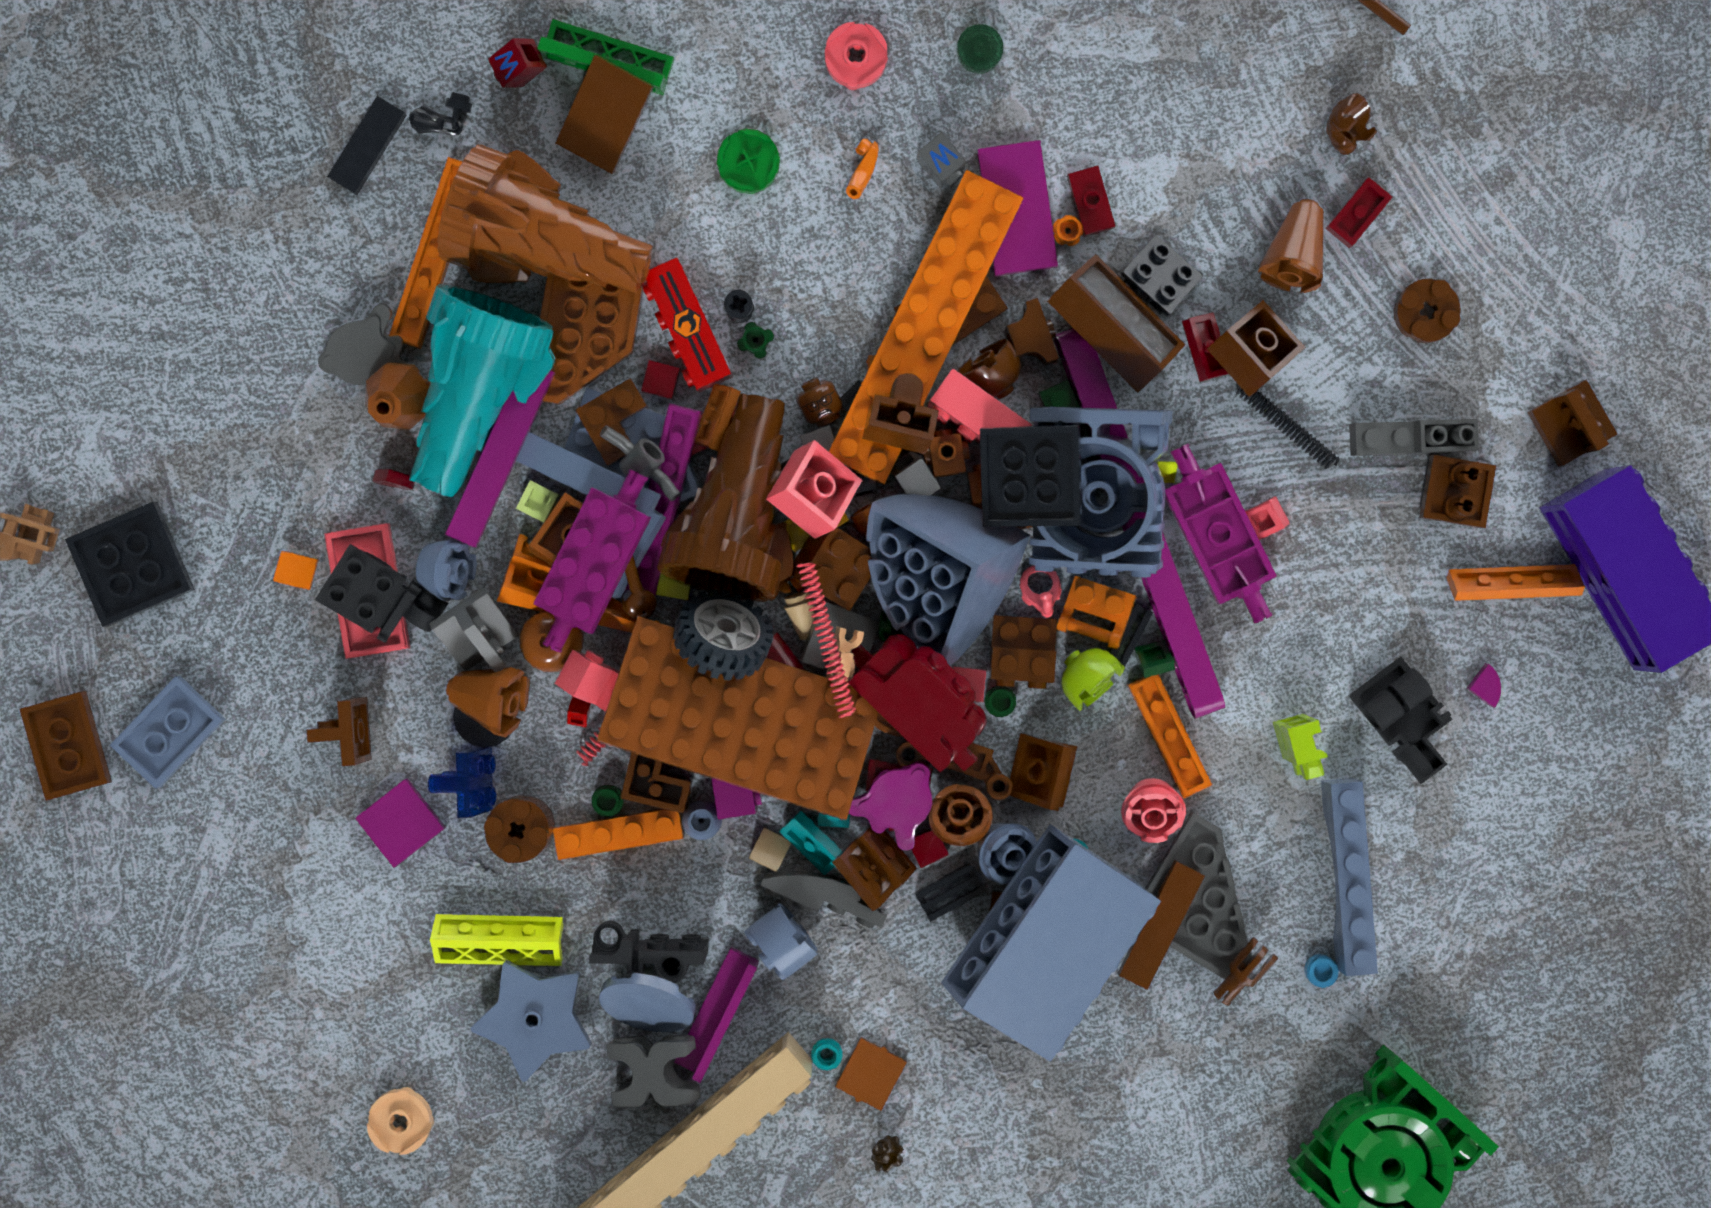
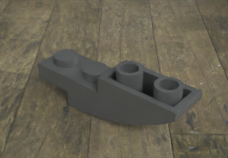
M1478 419L1349 424L1351 456H1395L1479 451Z
M782 871L764 874L760 884L765 887L764 892L777 899H781L782 896L794 901L793 906L807 913H810L811 909L819 912L823 901L828 903L827 908L841 915L849 912L857 916L856 921L868 928H873L874 925L882 928L887 918L885 910L878 908L872 911L864 900L860 899L861 897L849 882L837 876L809 871Z

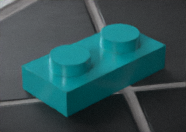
M801 810L779 831L823 875H826L835 867L832 861L842 850Z

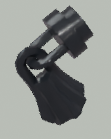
M451 92L450 98L446 99L445 107L453 109L452 117L439 114L425 105L416 108L409 115L411 127L418 134L442 133L450 136L459 135L463 130V125L460 121L461 113H471L472 104L469 103L470 97ZM444 122L451 123L453 130L443 128Z

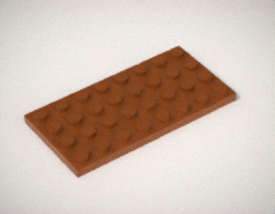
M640 616L637 617L596 740L597 742L838 819L847 820L879 713L852 686L848 685L846 688L851 690L849 694L852 695L851 700L854 702L852 707H855L856 710L851 716L839 718L840 714L847 713L852 709L836 711L838 708L850 703L835 705L836 702L848 697L834 699V696L846 691L835 693L831 691L844 685L831 687L830 684L833 682L829 681L826 677L768 658L765 659L761 668L758 671L755 670L754 674L749 677L745 674L743 679L736 680L733 675L731 680H724L723 674H719L718 679L710 677L711 671L707 670L705 674L698 672L699 665L692 668L687 664L688 658H681L679 655L680 649H676L674 645V627Z

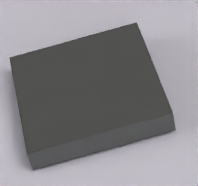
M826 602L823 607L828 608L825 613L830 614L827 619L832 621L828 626L834 627L830 632L835 633L836 626L846 629L845 639L849 641L853 637L854 630L863 631L864 637L861 645L870 653L879 629V622ZM825 616L815 617V618H814V621H815V620H818V619H820V618H823V617H825ZM825 623L812 624L799 660L827 670L828 668L824 666L829 664V661L824 662L823 659L830 657L831 654L822 656L821 653L832 648L819 649V647L832 641L818 643V640L830 635L817 637V633L827 629L814 630V628ZM856 665L853 676L859 670V668Z

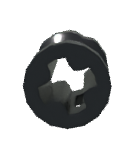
M734 290L725 298V311L732 321L744 323L751 319L754 305L752 298L747 292ZM736 300H740L742 304H745V311L739 314L737 310H732L735 308L734 302Z

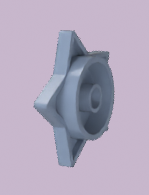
M507 960L503 963L498 1002L470 1029L473 1033L506 1047L522 1082L527 1081L551 1054L590 1048L592 1042L574 1012L580 972L573 971L549 977H538ZM533 1014L537 1016L538 1023L532 1022L528 1015Z

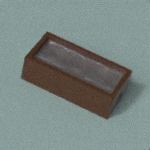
M1097 254L1070 276L1047 300L1137 393L1157 376L1185 346L1170 328Z

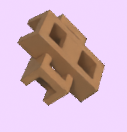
M25 504L21 517L0 512V518L5 519L3 529L0 531V561L21 558L27 560V564L33 565L40 563L43 550L53 552L60 531L59 528L51 526L54 513ZM18 523H20L21 527L17 536L15 535L18 527ZM50 532L47 544H45L48 537V533Z

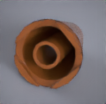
M1302 199L1291 206L1258 268V273L1262 272L1260 278L1270 286L1289 292L1291 286L1301 287L1300 293L1316 291L1321 287L1323 280L1324 211L1316 201Z

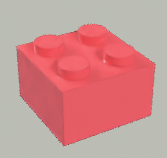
M813 440L794 450L766 500L815 539L836 529L862 479L818 442Z

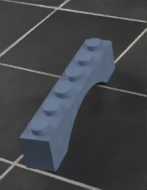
M1354 778L1321 780L1323 813L1330 838L1335 874L1336 917L1333 935L1335 963L1338 966V970L1345 976L1378 974L1363 782Z

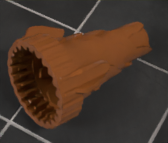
M481 144L476 145L475 148L473 147L453 179L441 215L437 240L439 257L444 261L467 269L472 280L477 282L527 283L531 272L545 277L548 276V273L571 281H587L603 288L610 284L636 293L637 289H640L648 276L651 263L650 254L653 245L614 231L608 224L587 215V209L559 199L561 184L524 152L515 150L505 154Z

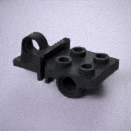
M352 544L348 546L315 598L317 602L370 633L374 631L376 626L381 628L377 639L386 643L402 616L418 628L427 632L432 631L429 623L441 616L449 604L447 601H442L421 588L414 580H412L409 587L403 585L407 576L398 573L386 562L368 552H363Z
M1400 656L1348 696L1388 746L1393 745L1395 742L1400 745L1392 751L1393 755L1422 784L1448 765L1427 738L1453 719L1450 717L1449 711L1441 715L1437 712L1444 705L1441 702L1439 703L1432 695V688L1417 670L1411 669Z
M605 921L594 932L589 964H627V974H632V972L643 974L645 964H655L657 977L677 983L684 978L690 964L704 965L708 954L709 939H701V935L685 934L682 935V939H669L668 934H652L650 939L639 940V929H632L627 935L619 923ZM604 928L614 929L618 934L617 942L610 945L604 943L600 936L601 930ZM669 957L676 958L679 961V964H674V960Z

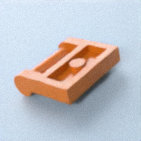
M1075 576L1063 612L1058 620L1057 630L1065 633L1069 630L1108 643V647L1118 650L1136 600V595ZM1078 610L1116 624L1113 631H1109L1073 619L1072 617L1074 611Z

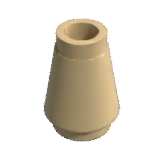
M798 592L784 598L786 602L784 609L800 640L807 639L812 622L814 621L811 615L815 614V611L810 612L809 609L815 607V605H807L814 598H805L807 595H810L809 592Z

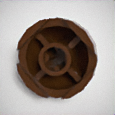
M1000 339L979 351L982 353L973 362L970 357L957 370V372L991 396H997L998 399L1008 396L1014 390L1013 384L1018 379L1021 370L1020 359L1009 340Z

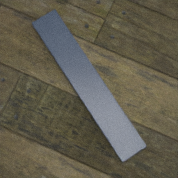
M494 423V424L492 425V427L489 429V432H488V435H487V437H486L484 446L486 445V443H487V441H488V438H489V436H490V434H491V432H492V429H493L495 423ZM531 432L528 433L516 460L585 495H588L591 487H594L613 497L614 494H618L625 480L624 477ZM643 487L635 502L637 505L636 509L651 517L661 495Z

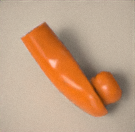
M863 138L856 148V153L863 156V159L851 175L846 188V194L852 199L860 198L873 174L879 152V145L876 141L872 144L867 138Z

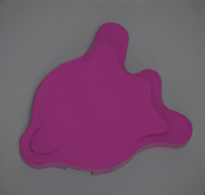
M916 761L911 765L902 766V769L884 770L873 780L867 792L853 797L849 814L867 818L875 833H882L887 828L894 829L898 847L905 851L913 849L915 845V830L926 819L932 806L929 766L922 761Z

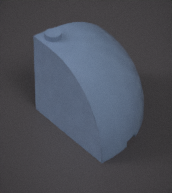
M900 494L884 497L872 502L868 517L867 541L870 542L871 557L873 559L868 560V565L877 597L895 630L898 631L900 629L905 636L914 642L916 648L927 646L940 653L951 666L978 638L1001 604L1018 570L1030 534L1016 526L983 527L982 509L949 498L932 495Z

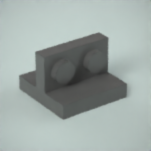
M484 587L429 623L433 632L465 671L484 659L494 672L501 671L507 667L501 657L505 653L503 646L519 636Z

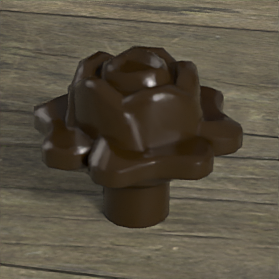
M886 1135L884 1139H880L873 1146L871 1160L875 1163V1170L877 1172L883 1170L885 1173H888L893 1166L899 1167L902 1164L903 1157L901 1154L904 1149L900 1145L899 1137Z

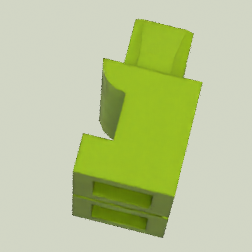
M1302 713L1272 722L1282 758L1292 763L1295 774L1298 776L1302 775L1305 780L1325 775L1321 759L1327 758L1328 755L1316 748L1313 739L1314 734L1322 732L1319 720Z

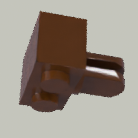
M909 373L901 374L894 380L889 398L875 394L868 409L862 439L926 454L934 438L939 410L920 406L923 382L919 377Z

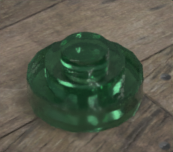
M975 24L968 27L960 35L957 42V57L960 64L966 70L975 74H984L992 71L999 64L1003 55V40L1000 34L993 27L986 24Z

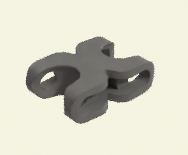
M666 1035L653 1045L650 1039L645 1036L616 1038L607 1043L608 1058L625 1062L631 1068L633 1074L632 1083L622 1084L615 1091L611 1092L612 1105L616 1107H640L652 1096L662 1106L688 1105L697 1101L701 1097L699 1084L682 1080L675 1073L673 1067L675 1058L685 1057L692 1050L696 1049L695 1037L693 1035Z

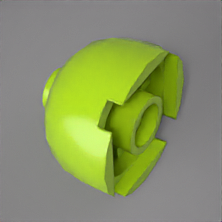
M1091 648L1083 653L1076 650L1064 661L1067 668L1064 670L1061 679L1063 692L1069 701L1081 711L1083 703L1088 707L1106 693L1114 684L1110 678L1115 673L1120 677L1125 667L1106 650Z

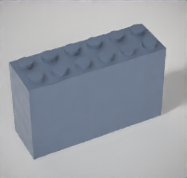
M1049 824L941 983L962 1009L1051 1062L1056 1053L1062 1050L1065 1040L1074 1027L1081 1022L1083 1014L1089 1005L1099 996L1103 985L1111 973L1117 970L1120 960L1129 947L1136 942L1138 934L1144 925L1154 916L1161 900L1133 878Z

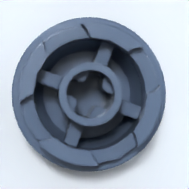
M454 538L425 545L418 556L416 564V579L419 586L442 601L463 599L467 595L463 590L467 585L468 579H475L477 568L476 555L470 554L468 550L470 545Z
M995 823L991 825L987 834L977 842V854L983 874L993 882L1000 884L1010 883L1037 844L1034 834L1027 827L1020 824Z

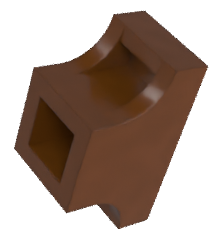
M1038 298L1027 301L1023 306V318L1018 322L1007 325L1004 329L1007 340L1012 344L1019 358L1033 356L1039 359L1043 366L1055 363L1059 357L1052 339L1056 337L1053 323L1050 319H1045Z

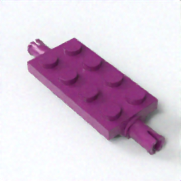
M1187 443L1170 452L1183 478H1181L1182 482L1165 489V499L1217 605L1236 597L1239 599L1243 598L1253 623H1259L1264 620L1263 618L1267 619L1273 615L1260 592L1262 589L1261 585L1277 577L1222 463H1218L1206 470L1204 468L1200 469L1189 447L1190 445Z
M629 469L618 494H614L613 497L591 487L533 603L553 614L555 618L545 640L542 642L546 647L551 646L550 649L561 653L573 627H578L589 634L594 633L652 518L637 510V505L635 504L645 482L648 480L647 477Z

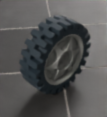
M717 589L710 590L708 594L705 591H701L697 596L692 595L689 597V600L684 603L674 628V645L676 649H680L679 655L682 659L688 658L687 664L693 668L699 665L698 672L705 674L708 670L711 671L710 677L718 679L719 674H723L724 680H731L733 675L736 680L743 679L745 674L749 677L754 674L755 670L758 671L768 655L773 641V627L769 625V617L767 615L762 616L763 609L760 606L752 608L754 602L749 598L745 602L741 601L742 595L735 593L734 597H730V591L722 590L721 595L718 594Z

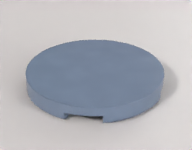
M632 973L631 978L617 979L615 976L608 978L603 983L599 995V1002L602 1008L613 1018L629 1026L652 1032H676L683 1030L693 1022L696 1010L694 1000L680 993L678 985L666 979L642 973Z

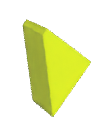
M1156 462L1164 483H1175L1178 468L1176 462Z

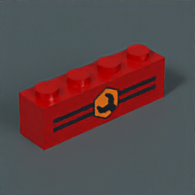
M678 257L650 269L646 282L642 284V288L649 302L654 299L660 311L654 314L662 331L667 328L669 329L673 340L669 341L668 344L675 359L682 357L686 369L681 372L688 387L695 386L696 390L700 393L713 387L715 383L720 384L733 378Z

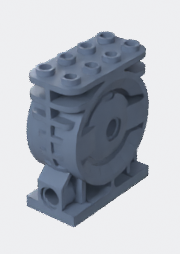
M1072 407L1030 408V421H1034V426L1071 425V423L1089 424L1092 428V436L1081 438V461L1089 456L1098 454L1116 456L1130 464L1138 476L1144 478L1145 483H1137L1133 474L1125 466L1115 461L1095 460L1082 465L1081 527L1098 533L1110 532L1128 523L1135 512L1146 513L1145 518H1138L1129 529L1111 537L1093 536L1082 531L1077 526H1033V537H1030L1029 545H1033L1029 564L1035 565V571L1052 572L1054 568L1067 567V573L1081 574L1086 573V570L1099 569L1100 575H1118V572L1131 571V576L1151 577V574L1157 573L1163 567L1161 556L1162 549L1164 548L1162 532L1165 529V521H1163L1165 485L1156 461L1168 451L1169 424H1172L1173 410ZM1112 424L1133 425L1132 441L1121 436L1110 435V426ZM1147 450H1152V451H1156V452H1155L1154 454L1150 455V454L1147 452ZM1099 487L1105 489L1108 493L1109 499L1105 505L1099 504L1095 499V492Z

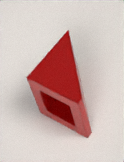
M572 696L567 711V724L586 728L591 703Z

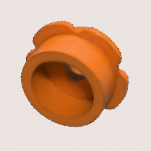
M1065 215L1062 219H1057L1053 224L1054 239L1060 245L1074 246L1079 243L1080 236L1084 233L1081 222L1072 215ZM1069 228L1071 233H1065V229Z

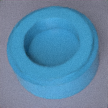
M1324 954L1313 955L1307 960L1304 967L1306 978L1313 985L1320 988L1331 986L1338 978L1339 970L1337 964Z

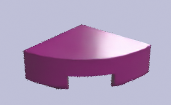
M1485 663L1466 689L1490 707L1495 708L1501 696V682L1495 669L1490 664Z

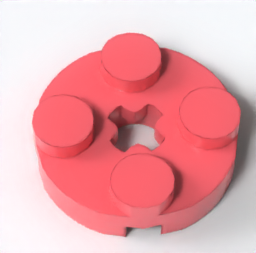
M847 22L837 27L830 34L825 48V65L830 76L837 83L846 86L850 90H857L872 85L882 76L888 58L887 44L879 30L866 23L863 25ZM854 48L855 51L862 49L864 51L861 62H851L849 60L850 49Z

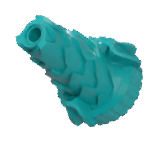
M439 284L436 286L426 315L427 320L434 325L431 337L432 363L428 377L430 385L421 412L425 413L417 437V447H419L409 481L417 482L421 486L443 496L453 497L465 481L476 450L482 451L489 429L495 423L503 404L511 392L514 390L517 401L526 404L528 397L537 390L553 368L555 356L550 348V343L554 331L552 330L553 326L547 321L515 305L476 291Z

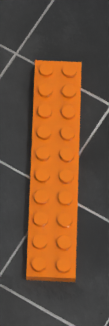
M965 171L829 450V453L847 468L882 485L885 484L901 448L862 439L871 402L875 394L889 398L894 380L901 374L909 373L916 375L923 382V394L920 406H923L1023 201V197L973 172Z

